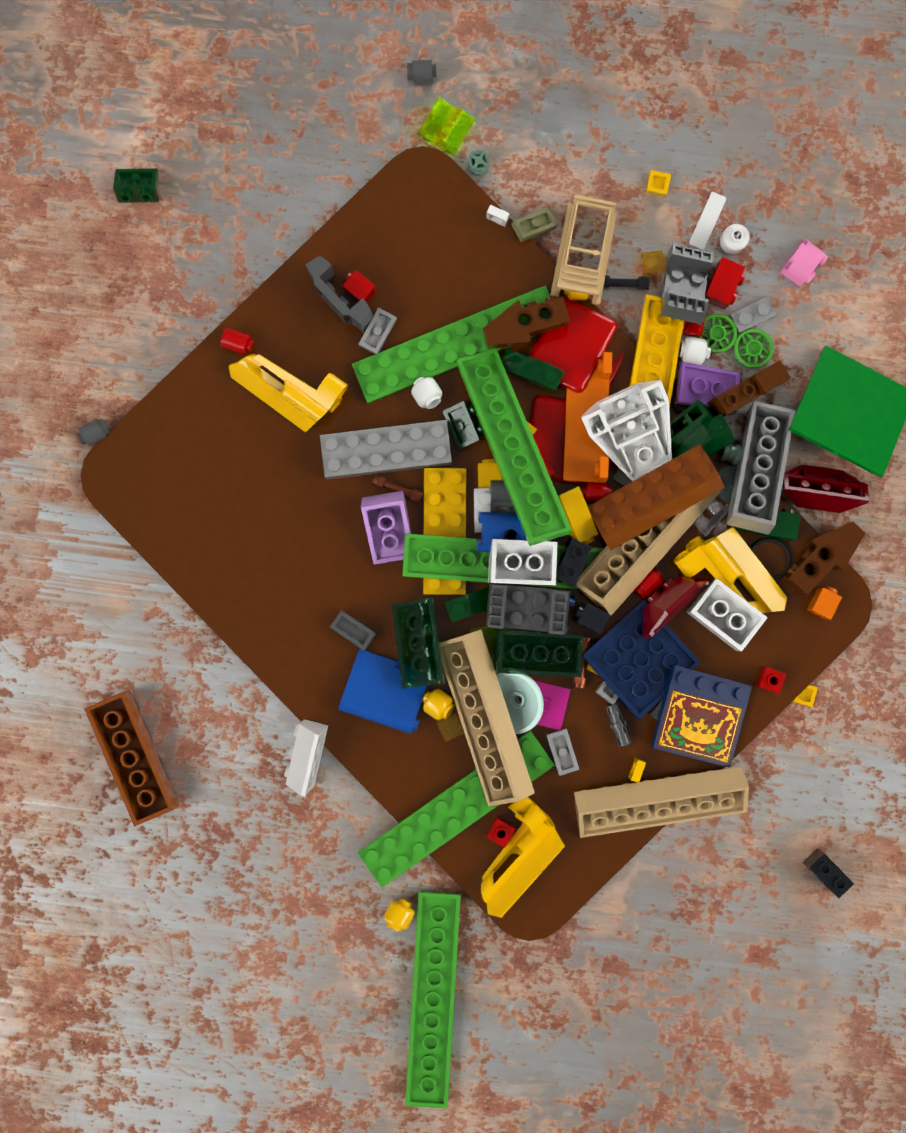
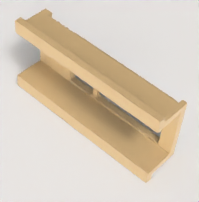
M579 195L574 196L573 204L568 203L551 296L559 297L560 290L563 289L593 295L591 304L600 305L617 213L614 212L616 203ZM578 205L609 211L601 252L570 246ZM569 250L600 256L598 270L568 265Z

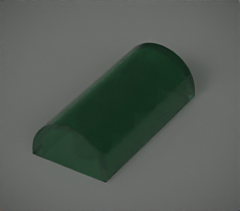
M434 598L392 604L402 689L444 684Z
M498 630L495 637L493 655L495 672L581 677L583 635Z

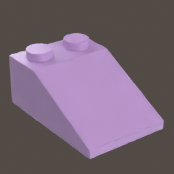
M397 491L362 497L361 510L373 564L403 560L405 534H411L404 492Z

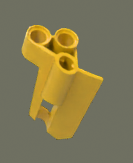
M260 354L248 355L238 362L229 365L232 379L304 432H307L327 411L332 413L338 407L342 400L341 396L348 387L341 379L329 373L316 390ZM263 365L284 381V385L259 366Z
M734 527L708 540H703L701 536L695 537L687 543L686 550L678 554L674 559V563L685 577H692L706 568L715 579L717 578L746 601L734 585V581L738 578L755 600L748 603L761 613L785 610L787 596Z

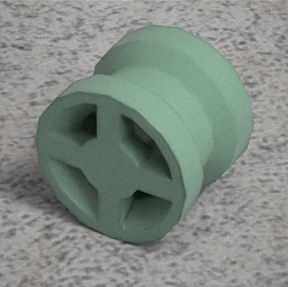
M475 150L470 154L468 158L470 172L477 176L485 174L489 168L488 154L483 150Z
M739 444L736 446L728 445L721 450L719 460L722 462L730 461L732 465H737L743 446Z

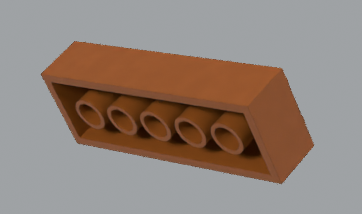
M699 444L589 505L588 509L601 536L611 551L725 487L716 468Z
M130 690L84 708L134 827L178 807L179 804Z

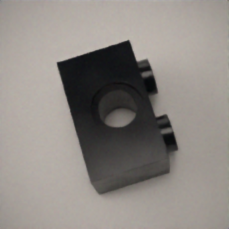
M573 538L568 539L556 566V580L570 587L576 586L592 546Z
M583 603L582 606H577L573 617H575V623L601 634L610 614L588 603Z
M818 848L802 862L838 898L854 885L842 870Z

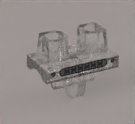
M714 499L706 508L713 514V517L708 520L701 514L693 523L699 530L698 534L701 537H706L715 526L716 529L712 532L715 536L728 530L726 527L727 517L722 522L720 520L728 513L730 506L728 504L723 505Z

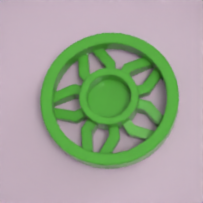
M712 314L705 319V323L712 319V327L704 326L703 330L707 329L709 333L703 332L702 335L709 337L706 340L707 347H709L710 340L714 342L710 346L711 353H723L729 350L736 342L737 327L728 316ZM715 318L717 319L718 325L714 324ZM721 319L726 320L730 325L722 326ZM726 328H732V330L726 332ZM733 333V339L730 343L726 336ZM722 340L726 342L727 347L722 344ZM717 342H718V345H719L720 347H722L723 349H713V348L717 345Z
M749 329L742 332L734 343V355L737 361L747 368L762 367L773 355L774 346L772 339L766 332L760 329ZM749 333H757L760 335L757 336L754 340ZM744 335L750 340L749 342H746ZM764 337L762 342L758 341V339ZM740 339H742V343L745 346H741L738 348ZM766 340L769 344V350L763 347ZM744 349L745 353H739L738 351ZM746 355H748L747 362H745L741 357H745ZM751 357H754L753 364H751ZM758 357L765 359L762 363L757 364Z

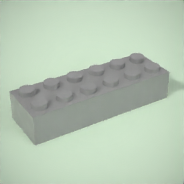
M753 401L747 411L741 443L743 449L737 464L726 525L767 535L775 527L792 433L788 429L794 418L795 410Z
M447 420L320 435L324 475L327 480L452 465Z

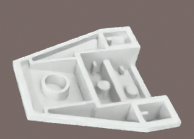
M661 380L636 383L596 402L581 416L590 438L632 482L672 460L669 399Z

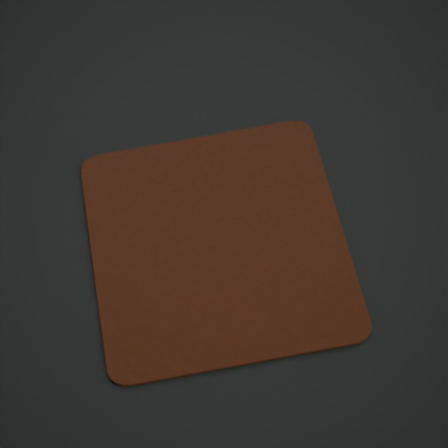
M420 146L406 149L392 158L112 427L106 438L97 442L84 458L80 476L83 492L92 506L301 722L305 719L328 725L324 746L398 823L476 767L456 705L447 719L436 720L424 712V703L421 702L416 717L420 721L417 730H412L411 734L338 710L360 649L330 628V625L341 610L376 633L365 651L431 673L424 695L428 691L432 692L435 689H440L453 698L436 644L478 630H482L496 675L504 671L515 670L525 673L535 681L571 689L561 729L566 728L580 770L559 776L555 765L531 782L535 793L528 796L553 821L555 830L565 845L561 852L502 918L488 914L487 903L484 902L481 894V883L483 881L482 876L504 848L486 836L496 816L515 826L516 830L513 835L523 823L508 808L511 803L498 805L429 854L500 929L513 938L533 941L547 938L559 930L665 826L661 825L580 838L574 792L598 789L605 786H618L625 783H637L628 778L635 758L646 762L640 782L702 773L709 770H722L725 766L650 747L657 720L649 715L654 706L638 720L618 698L615 703L619 702L623 719L627 722V732L632 742L626 746L619 747L614 730L610 727L611 721L605 707L610 703L595 692L603 680L597 674L586 669L585 678H587L585 689L572 687L573 676L577 674L581 648L578 647L580 637L593 638L592 645L597 642L637 604L644 600L635 591L609 617L601 634L595 633L574 622L575 617H573V614L578 605L582 606L583 603H588L598 609L600 608L579 589L534 586L571 591L570 595L576 597L574 606H569L567 624L569 629L567 635L513 628H489L485 626L487 610L452 622L445 602L464 595L423 594V578L402 576L403 560L373 564L361 510L362 497L395 491L385 487L381 489L372 485L376 474L329 480L325 478L320 435L446 420L443 414L444 410L462 401H469L471 399L458 368L433 377L442 390L441 402L432 409L421 408L411 394L413 386L368 404L352 364L375 354L358 345L364 333L353 324H346L318 294L314 281L305 266L307 263L321 256L332 265L335 277L330 283L336 289L337 297L343 296L350 304V308L358 302L348 295L342 286L344 278L349 273L353 274L357 270L375 285L376 292L367 302L372 315H375L379 307L397 317V321L380 352L545 285L549 295L551 294L556 264L531 239L520 242L511 225L513 220L510 217L505 227L486 218L490 205L501 208L451 157L439 149ZM563 289L560 290L559 297L557 298L567 297V295H564ZM589 298L587 300H574L605 315L595 304H591L592 301ZM228 327L252 335L254 346L251 353L248 352L246 355H242L221 348L220 343L225 328ZM618 328L605 351L612 352V364L624 352L620 368L609 390V396L629 387L636 346ZM539 335L531 338L530 346L510 347L497 351L500 359H502L506 349L528 356ZM260 354L316 390L329 373L341 379L348 387L341 396L342 400L338 407L332 413L327 411L307 432H304L232 379L229 365L238 362L248 355ZM263 365L259 366L284 385V381ZM507 373L528 423L530 421L532 401L535 396L544 395L566 399V391L557 387L555 394H552ZM671 401L669 407L670 421L679 415ZM678 405L679 408H680L681 410H683V411L686 410V409L689 407V406ZM447 424L452 465L429 468H466V538L481 539V532L474 533L473 491L478 489V463H482V460L495 459L487 439L458 450ZM721 450L708 457L719 473L725 488L721 490L718 496L654 567L663 575L661 579L663 583L669 578L674 580L680 576L685 577L674 563V559L678 554L686 550L685 547L688 542L698 536H701L703 540H708L730 528V525H726L737 465H732L730 461H720ZM609 458L606 484L607 486H612L613 493L624 486L612 480L619 467ZM424 468L379 473L386 476L387 480L412 490L416 488L424 492ZM552 481L558 496L578 486L581 490L582 486ZM424 493L420 503L409 500L410 497L405 496L411 534L424 535ZM782 495L780 496L778 512L785 508L795 510L794 514L801 515ZM586 502L587 507L593 503ZM724 509L725 513L710 529H707V525ZM802 515L797 540L787 541L778 539L788 547L791 554V565L794 562L797 564L802 559L800 555L808 547L812 548L806 541L820 535ZM595 524L598 535L594 536L595 541L587 545L592 546V548H605L607 544ZM738 532L749 548L759 539L765 538V536ZM565 535L547 542H557V545H566L567 540L571 538ZM764 542L759 544L753 551L771 577L779 575L784 570L787 556L779 544ZM820 549L819 557L824 560L827 553L824 549ZM849 563L843 570H836L833 567L808 595H801L784 577L776 580L775 582L787 596L785 610L762 613L767 617L766 621L742 652L735 651L686 613L695 599L704 590L667 623L668 627L699 660L700 664L694 670L752 686L733 759L860 636L869 623L873 606L870 590L862 577ZM806 564L804 568L807 575L812 573L810 564ZM706 568L692 576L693 578L710 579L711 583L715 580L714 576ZM737 578L734 581V585L747 602L755 601ZM466 581V595L489 587V583ZM661 585L656 591L659 593L664 588ZM829 586L837 590V595L842 597L831 620H825L807 611L817 588ZM536 640L540 661L519 665L515 644ZM762 666L787 674L780 694L756 686ZM770 678V683L772 685L774 684L776 678ZM518 696L519 701L522 702V698ZM536 725L531 729V732L555 764L546 734L558 730ZM525 733L516 734L517 739ZM499 830L497 832V835L499 837H503L505 835V831ZM511 854L493 874L494 884L519 857L518 854Z

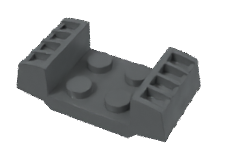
M672 244L668 252L664 273L660 316L702 325L708 309L709 299H705L707 275L713 264V252Z
M321 256L307 263L305 266L314 281L318 294L346 324H353L361 332L365 333L373 318L371 309L366 301L362 298L356 305L350 308V304L343 296L337 297L336 289L330 283L335 277L332 265Z
M489 583L485 626L498 629L513 628L544 631L549 634L565 635L567 634L571 591Z

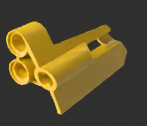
M529 797L518 802H512L508 808L523 823L482 876L481 894L484 902L487 903L488 914L502 918L565 847L555 830L553 821ZM511 854H518L519 857L494 884L493 874Z

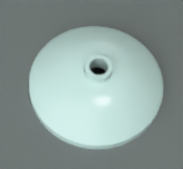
M509 670L497 674L496 676L515 734L531 730L538 724L543 714L544 702L540 688L531 677L520 671ZM518 696L522 698V702L519 701Z

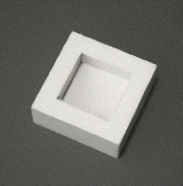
M490 205L486 218L505 227L509 220V213Z

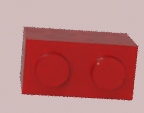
M722 257L705 292V299H709L708 303L724 310L729 304L733 305L738 295L735 293L737 286L742 285L746 274H743L745 266Z

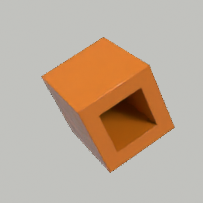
M829 586L817 588L807 611L825 620H831L842 597L837 595V590Z

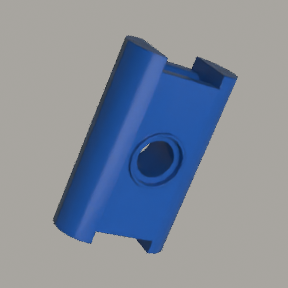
M479 511L478 521L482 524L481 540L476 539L477 552H490L492 539L527 541L516 513ZM507 530H515V534L513 536H505V532Z

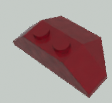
M800 465L784 473L783 491L800 508L842 513L869 502L868 484L860 482L856 477L843 470Z
M680 576L674 580L669 578L662 584L664 589L659 593L655 591L647 598L648 603L643 608L644 639L653 637L711 583L710 579Z

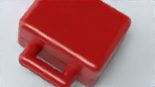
M563 297L570 319L569 325L541 333L528 356L565 371L558 387L565 391L568 388L576 393H581L585 390L598 366V359H601L603 353L607 350L617 330V323L615 320L574 300H569L568 297ZM624 352L612 364L609 390L620 368Z
M544 395L535 396L532 401L529 423L537 429L533 434V438L542 459L555 472L550 477L551 481L573 485L585 484L586 482L563 480L566 399Z

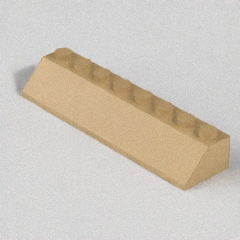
M721 490L611 551L606 546L579 576L576 587L597 607L611 616L718 496Z
M482 630L437 643L436 647L488 806L518 802L534 794L535 792Z
M741 766L574 792L580 838L745 813L748 806L749 785Z

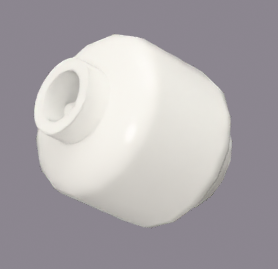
M740 224L728 226L720 237L721 248L728 254L740 253L750 240L747 228Z
M687 337L680 343L678 357L681 358L682 362L702 365L705 360L709 359L711 348L707 347L705 339Z
M420 377L414 382L411 394L421 408L432 409L441 402L442 390L433 378Z

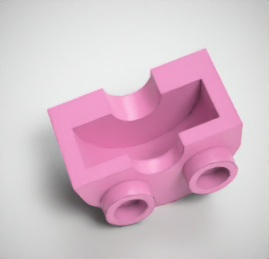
M805 238L780 273L800 287L804 282L809 283L816 275L814 269L817 265L821 267L828 256Z

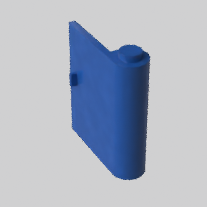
M359 649L338 710L411 734L412 730H417L420 721L416 717L431 673Z

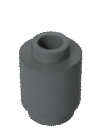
M412 60V63H407L408 81L413 80V83L433 82L432 78L437 77L436 64H432V60Z
M103 418L78 428L80 433L77 436L83 445L87 443L90 447L106 438L110 431Z

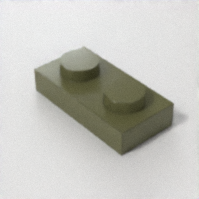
M549 208L513 220L511 224L520 242L552 231L558 226Z

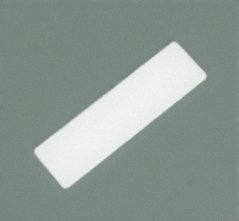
M711 192L689 241L690 245L704 250L725 204L726 197Z

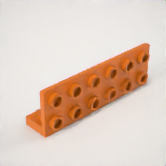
M604 352L602 358L598 359V366L583 392L576 393L568 388L566 390L564 481L606 483L608 479L609 457L590 438L581 416L596 402L609 396L612 352Z

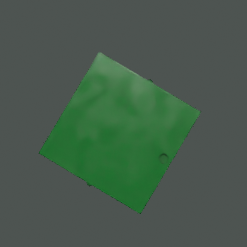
M825 345L788 430L882 478L906 420V387Z

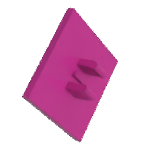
M535 681L540 688L544 702L543 714L537 725L561 730L571 689Z

